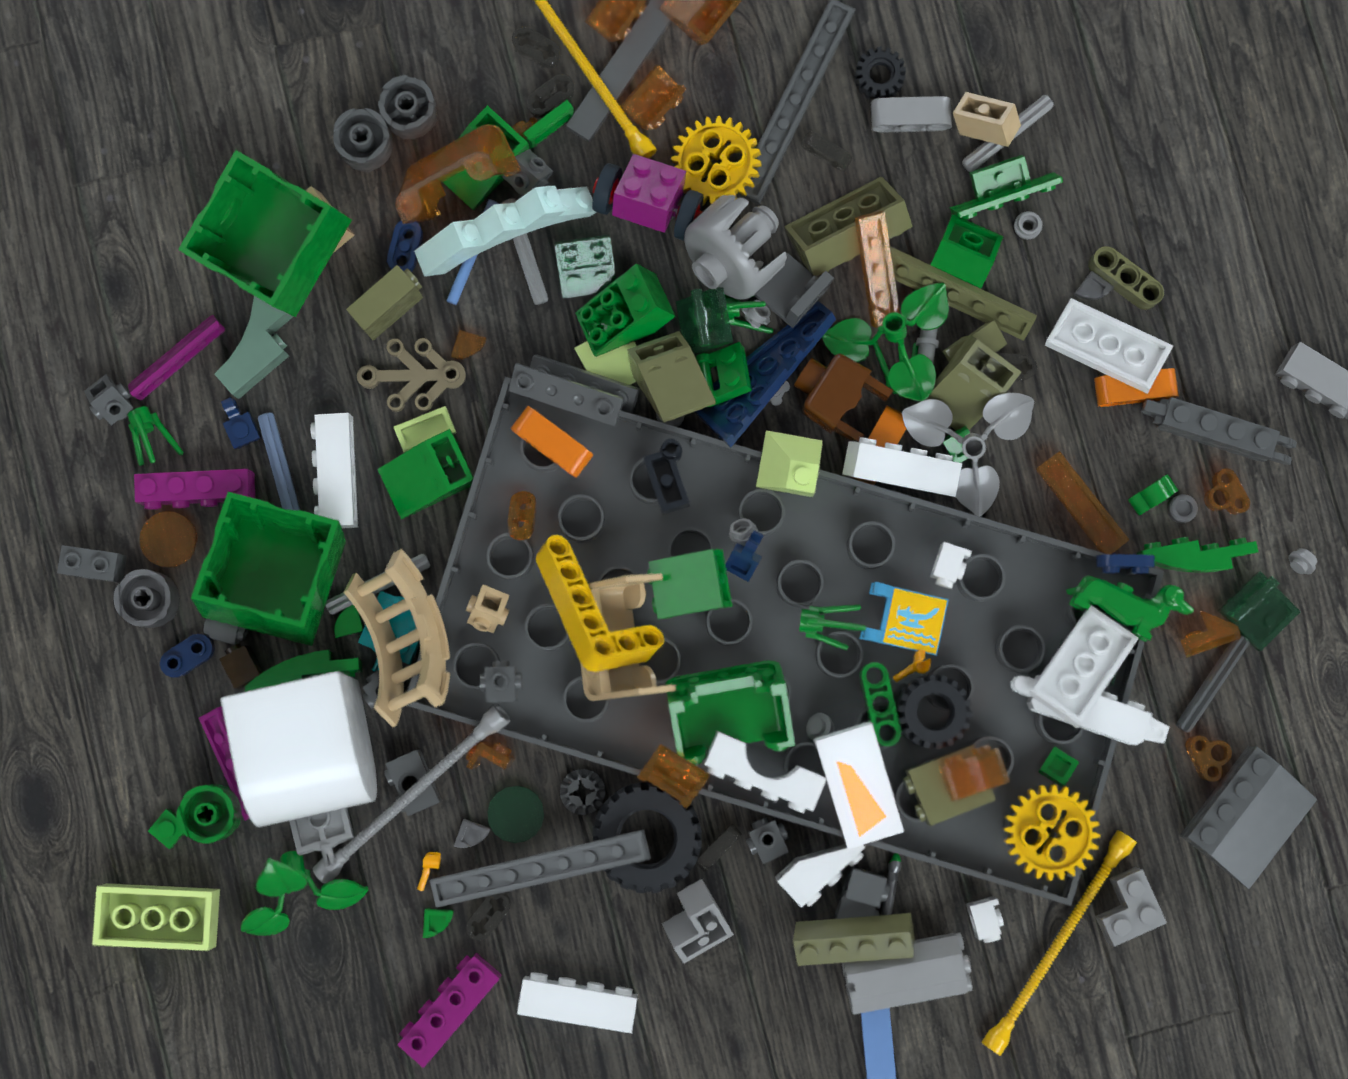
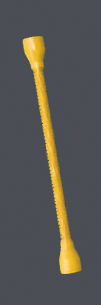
M534 0L570 54H572L574 60L582 68V71L599 96H601L603 102L613 113L619 125L625 130L624 134L629 140L631 152L648 159L651 158L657 151L651 140L639 132L637 127L632 125L628 117H626L620 105L595 69H593V66H591V63H589V60H587L547 0Z
M1119 830L1115 832L1109 842L1107 855L1103 859L1104 864L1097 871L1098 873L1094 876V880L1092 879V883L1088 886L1089 889H1086L1087 892H1084V895H1082V898L1074 907V910L1068 917L1069 920H1066L1067 923H1064L1065 926H1062L1063 929H1060L1061 932H1058L1059 935H1056L1057 938L1054 939L1046 951L1047 954H1044L1045 957H1042L1043 960L1040 961L1041 963L1038 964L1039 966L1032 973L1033 976L1031 975V979L1029 978L1026 982L1027 985L1024 986L1025 988L1022 989L1023 991L1020 992L1021 994L1018 995L1019 997L1012 1004L1013 1007H1010L1011 1010L1006 1014L1007 1016L1002 1017L1000 1022L987 1032L981 1042L998 1055H1002L1009 1044L1011 1031L1019 1017L1018 1014H1021L1020 1011H1023L1022 1008H1025L1024 1005H1027L1026 1002L1029 1001L1028 999L1031 998L1037 989L1036 986H1039L1038 983H1041L1040 980L1043 979L1042 977L1045 976L1044 974L1051 967L1050 964H1053L1052 961H1055L1054 958H1057L1056 955L1059 954L1058 952L1061 951L1060 949L1063 948L1062 946L1065 945L1064 943L1071 936L1072 930L1074 931V927H1076V924H1078V921H1080V918H1082V915H1084V912L1092 903L1096 893H1098L1097 890H1100L1099 887H1102L1101 884H1104L1103 881H1106L1105 878H1108L1107 875H1110L1112 869L1116 868L1118 863L1133 850L1137 843L1134 839Z

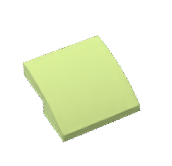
M588 341L574 347L586 371L628 385L636 382L631 372L627 350L636 346L634 341L597 357L593 355Z

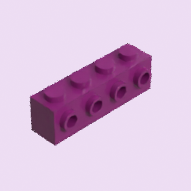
M249 469L134 474L135 502L143 505L144 509L156 510L162 509V505H172V508H189L190 504L200 503L201 507H216L218 502L225 501L228 492L255 498V473Z
M478 953L472 958L466 955L456 967L460 971L453 980L448 977L437 989L441 995L435 1002L429 999L418 1011L422 1017L414 1025L410 1021L399 1034L403 1039L399 1042L398 1046L423 1068L502 976Z

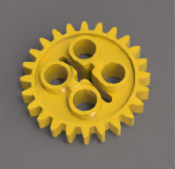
M720 116L717 117L715 123H712L710 118L706 117V125L704 126L700 122L695 121L697 129L694 131L687 127L686 130L689 136L687 138L679 136L678 138L682 146L673 147L679 156L671 157L672 162L677 164L676 168L686 171L683 193L686 194L689 190L700 192L704 196L703 206L708 199L712 204L722 195L736 196L737 193L746 196L744 187L754 188V183L750 178H759L760 176L754 168L762 166L760 160L754 159L760 156L761 152L760 149H753L758 143L756 138L749 139L752 135L751 131L748 129L742 132L743 125L741 122L733 127V121L730 117L723 124ZM717 138L720 140L716 147H706L710 139ZM730 141L731 144L725 148V144ZM733 153H741L742 158L738 162L732 163L729 161V157ZM713 159H721L722 162L720 164L715 163L714 165H712L711 161ZM694 162H704L701 170H691ZM708 175V179L702 182V179ZM724 175L727 177L723 185L716 186L713 184L717 176Z
M1051 784L1049 792H1047L1044 785H1039V794H1036L1032 789H1028V799L1019 795L1018 800L1021 805L1019 807L1010 805L1011 809L1015 812L1014 816L1005 815V818L1012 823L1011 826L1003 827L1004 831L1011 833V837L1006 838L1004 843L1013 844L1014 846L1008 851V854L1019 855L1014 863L1020 865L1025 862L1024 872L1029 873L1035 868L1034 877L1040 878L1043 872H1045L1046 879L1052 881L1054 873H1056L1060 880H1064V871H1067L1071 876H1075V866L1084 870L1085 865L1082 860L1084 858L1093 860V857L1088 853L1089 849H1098V846L1092 843V839L1099 838L1100 834L1092 832V828L1098 826L1099 822L1090 821L1089 819L1095 814V811H1085L1088 801L1082 800L1077 802L1079 798L1078 792L1068 796V787H1063L1059 793L1057 786ZM1045 804H1050L1054 812L1053 816L1048 820H1044L1040 814V810ZM1063 810H1066V815H1065V817L1062 818V819L1059 821V823L1057 824V821H1058L1059 818H1060L1061 812H1062ZM1074 820L1078 825V831L1075 835L1068 836L1065 826L1069 821ZM1047 827L1054 828L1055 833H1057L1055 838H1048ZM1034 828L1038 834L1037 841L1033 844H1027L1024 835L1027 830ZM1046 841L1041 854L1037 855V849ZM1059 845L1062 849V856L1060 859L1053 861L1049 856V851L1053 846Z

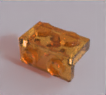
M599 0L585 22L607 41L614 42L619 39L622 41L631 31L629 25L633 19L638 18L647 7L645 4L646 0Z
M656 65L620 107L643 130L657 129L665 121L666 117L664 115L670 108L674 109L681 103L684 98L682 94L687 88L684 85H678L659 65Z
M482 741L469 750L465 759L469 761L466 767L472 770L478 767L483 757L503 769L510 768L515 758L510 755L512 750L497 742L492 745L487 741Z

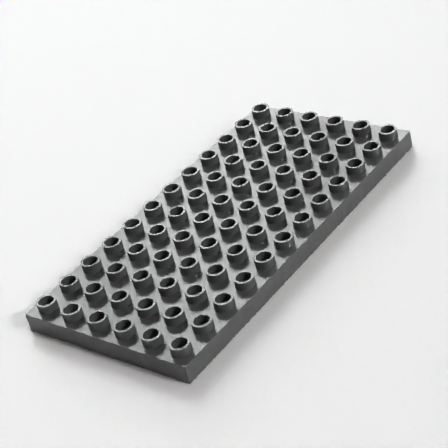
M505 376L436 598V604L445 626L450 658L446 660V672L450 673L447 695L444 703L437 707H434L426 697L406 706L477 727L483 715L496 704L510 718V722L496 733L844 837L827 779L814 810L805 809V812L802 813L788 807L790 801L781 797L776 802L762 796L763 790L753 785L748 790L734 784L736 778L725 774L722 779L708 773L709 767L704 765V760L697 766H680L667 692L597 701L589 700L584 693L581 662L536 563V554L547 539L552 535H559L569 542L588 584L622 576L647 575L648 569H650L649 561L710 549H722L726 564L736 545L731 542L729 537L731 524L739 519H749L756 525L758 532L764 535L755 551L762 558L749 582L727 571L732 607L675 616L669 619H658L652 607L653 587L649 582L644 583L646 598L640 608L633 609L634 626L652 625L657 627L664 636V643L648 661L639 663V666H649L656 676V687L666 686L665 684L669 679L681 675L771 660L778 662L786 683L795 746L788 747L782 751H774L766 747L764 740L745 743L748 763L756 773L765 777L783 776L798 765L826 778L816 743L807 735V722L814 714L824 713L831 718L834 724V732L869 722L859 679V673L865 665L880 663L886 668L895 705L897 699L900 698L902 689L919 677L942 675L950 680H955L959 683L958 686L965 689L967 692L965 695L972 704L970 706L972 718H969L968 722L970 726L968 730L964 731V736L960 740H956L951 746L939 749L925 748L908 740L901 730L900 739L896 744L892 746L878 744L904 832L866 844L1072 906L1082 869L1075 866V876H1071L1067 871H1064V880H1060L1056 873H1054L1052 881L1046 879L1045 872H1043L1040 878L1034 877L1035 868L1029 873L1024 872L1025 862L1020 865L1014 863L1019 855L1008 854V851L1014 847L1013 844L1004 843L1006 838L1011 837V833L1004 831L1003 827L1011 826L1012 823L1005 818V815L1014 816L1015 812L1011 809L1010 805L1019 807L1021 803L1018 800V796L1020 795L1028 799V789H1032L1036 794H1039V785H1044L1047 792H1049L1050 786L1053 784L1057 786L1058 793L1060 792L1061 786L1038 773L1055 746L1079 761L1064 787H1068V796L1074 792L1079 793L1077 802L1082 800L1088 801L1085 811L1094 810L1095 814L1089 819L1090 821H1095L1117 740L1080 727L1076 728L1071 724L1031 711L1027 705L1028 697L1012 691L1010 681L1014 676L1020 675L1035 679V676L1041 675L1086 611L1084 609L1082 612L1068 605L1073 595L1066 593L1067 589L1077 587L1082 578L1090 575L1103 579L1115 586L1118 582L1132 587L1134 589L1132 594L1144 600H1150L1160 589L1164 571L1149 568L1148 574H1132L1131 568H1120V573H1102V568L1096 567V555H1104V553L820 469L813 497L758 488L756 484L762 452L736 444L730 448L722 440L624 411H620L617 425L613 426L510 392L509 387L512 378ZM527 406L540 413L594 455L577 478L566 472L510 429ZM672 438L677 440L682 446L683 454L676 464L690 506L662 516L643 457L660 452L663 442ZM943 542L972 551L969 558H963L962 562L967 563L964 575L961 580L956 579L952 589L935 584L936 579L930 577L940 545ZM879 582L897 588L949 599L937 656L925 654L923 660L926 661L931 658L929 671L926 673H911L897 683L894 681L893 676L913 663L914 654L917 651L859 639L860 630L823 626L822 632L817 631V633L848 645V650L834 647L817 639L806 638L805 632H799L802 609L809 610L810 606L861 605L860 610L820 614L825 615L824 620L854 623L879 630L886 598L869 594L871 583ZM482 585L510 595L505 606L506 609H509L503 626L498 624L494 633L479 631L473 625L467 623L470 612L466 611L471 596H478ZM1091 604L1093 607H1095L1096 609L1104 613L1106 616L1114 620L1097 604ZM1118 623L1128 631L1132 632L1133 626H1125ZM1139 639L1104 689V692L1118 696L1117 702L1126 705L1145 643ZM421 650L417 662L421 660ZM509 661L510 666L517 667V672H522L523 686L522 690H517L518 702L486 703V691H481L480 674H485V667H492V662ZM869 668L866 673L867 681L871 684H877L881 679L880 671L876 668ZM420 674L412 677L408 691L417 687ZM503 676L497 681L499 687L505 684ZM930 694L920 700L917 706V717L924 727L938 729L943 727L948 721L949 706L943 697ZM877 696L873 700L872 706L876 712L882 713L887 708V701L884 697ZM887 724L883 725L879 730L880 738L883 741L892 739L894 735L892 727ZM974 745L996 800L932 826L927 825L926 821L921 822L914 805L918 804L914 793L909 794L903 778L907 777L905 770L964 746ZM1045 804L1040 810L1041 817L1044 820H1048L1053 816V807L1050 804ZM1063 810V811L1061 812V815H1060L1059 820L1057 821V824L1059 823V821H1060L1062 818L1065 817V815H1066V810ZM1074 820L1069 821L1065 826L1068 836H1073L1078 831V825ZM1034 828L1027 830L1024 835L1026 843L1033 844L1037 841V831ZM1046 828V832L1049 834L1048 838H1055L1057 836L1054 828ZM1046 841L1037 849V855L1041 854ZM1059 845L1053 846L1049 851V856L1053 861L1060 859L1062 856V849Z

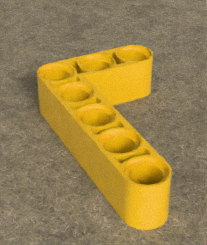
M552 535L547 539L536 554V563L583 667L589 671L598 672L648 661L664 643L662 632L652 625L609 632L569 542L559 535Z

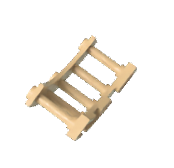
M402 549L393 553L385 573L366 583L355 573L351 576L343 592L360 613L373 640L379 665V691L374 709L392 727L398 724L402 707L416 700L426 697L434 707L443 704L450 679V673L446 672V660L450 658L448 639L440 611L433 595L428 596L420 581L424 578ZM394 582L405 599L383 610L372 592ZM410 609L417 629L396 639L389 619ZM420 640L421 660L403 669L399 650ZM420 674L417 687L404 693V681Z

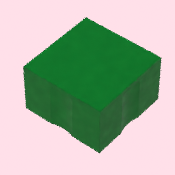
M235 150L215 185L210 201L202 212L198 214L178 250L207 268L232 279L239 287L272 307L296 317L352 219Z
M228 492L215 527L212 547L204 559L191 600L203 618L312 646L346 544L339 520L301 510L282 509L266 501Z

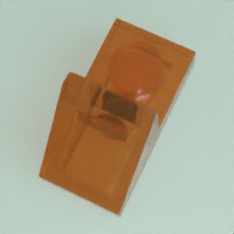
M1200 611L1206 631H1193L1185 635V639L1180 641L1187 658L1238 640L1241 636L1237 625Z

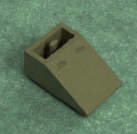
M680 331L627 349L633 378L663 423L716 404L697 360Z
M969 335L935 381L934 389L927 399H937L948 405L953 416L950 425L952 428L958 430L966 425L970 430L983 417V409L987 402L999 394L1006 393L1021 371L981 341Z

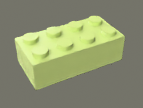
M103 884L97 886L92 945L205 951L215 948L220 889Z

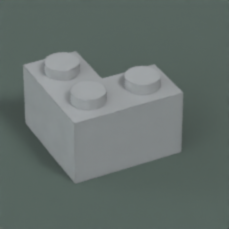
M1133 867L1109 878L1121 905L1095 916L1108 944L1115 947L1167 923L1143 869Z
M702 879L677 893L685 911L662 923L673 948L683 963L688 962L734 935Z

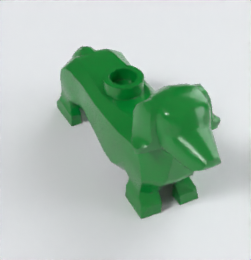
M1089 575L1082 578L1077 587L1066 590L1068 595H1073L1068 605L1083 612L1084 609L1089 610L1090 604H1097L1118 623L1125 626H1133L1131 633L1143 642L1151 640L1150 630L1163 625L1170 610L1185 615L1194 612V609L1184 600L1183 590L1176 585H1164L1152 599L1144 600L1132 594L1134 589L1124 583L1118 582L1115 586L1103 579Z

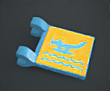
M879 582L871 583L869 594L886 598L879 630L866 627L865 631H861L859 639L912 651L924 650L925 654L937 656L949 599L897 588Z

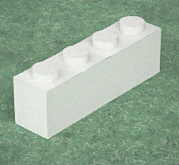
M349 413L315 415V422L311 423V437L316 439V450L312 451L313 467H317V478L313 479L314 494L318 495L319 506H315L314 514L339 520L341 528L358 527L353 416Z
M860 437L859 442L849 441L842 475L956 497L962 463L953 462V456L936 453L935 458L928 457V451L911 448L910 453L902 451V445L885 443V448L876 446L877 440Z
M531 972L530 976L524 977L518 1015L632 1033L638 994H632L633 989L617 986L615 991L604 989V984L597 982H587V986L578 985L575 979L559 977V981L548 980V975Z

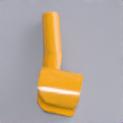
M919 650L915 652L913 663L894 675V681L897 683L914 672H928L931 658L923 661L925 651Z
M428 852L424 857L422 875L417 887L418 890L424 891L430 874V868H440L441 853Z

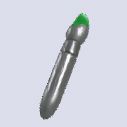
M894 853L888 863L889 872L886 883L890 885L886 902L882 901L881 915L892 914L898 873L901 869V857L898 853Z

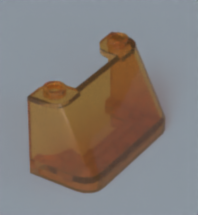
M491 124L480 126L408 167L395 204L403 224L429 221L441 215L439 209H437L438 203L446 194L440 183L465 169L471 178L480 181L504 174L505 177H511L520 172L519 164L502 130L498 126Z

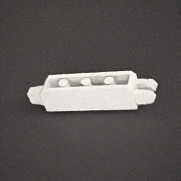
M1022 675L1014 676L1010 681L1012 691L1028 697L1027 705L1031 711L1070 724L1028 694L1041 675H1036L1035 679ZM1104 691L1079 726L1082 729L1128 745H1137L1144 740L1164 743L1169 731V726L1152 718L1151 713L1144 711V705L1133 701H1128L1127 705L1117 702L1118 696Z

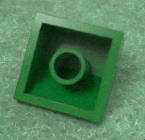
M952 214L930 265L981 289L995 261L1003 236Z

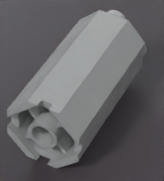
M949 933L914 940L913 958L842 963L846 991L853 1015L965 994L968 991H972L969 976L971 967L968 956H963L964 943L961 933Z

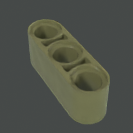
M1109 246L1099 248L1088 262L1090 272L1093 271L1114 286L1113 290L1142 310L1152 309L1164 296V288L1160 282L1114 248ZM1098 257H1106L1109 261V267H1102L1098 263ZM1120 273L1129 274L1132 283H1124L1120 278ZM1144 289H1148L1153 293V301L1145 299L1143 296Z

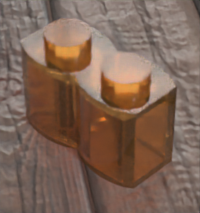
M988 744L973 749V756L962 759L961 754L944 759L946 765L939 767L951 801L963 799L1010 782L998 748L990 749Z

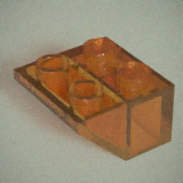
M665 0L659 10L700 46L707 44L742 0Z

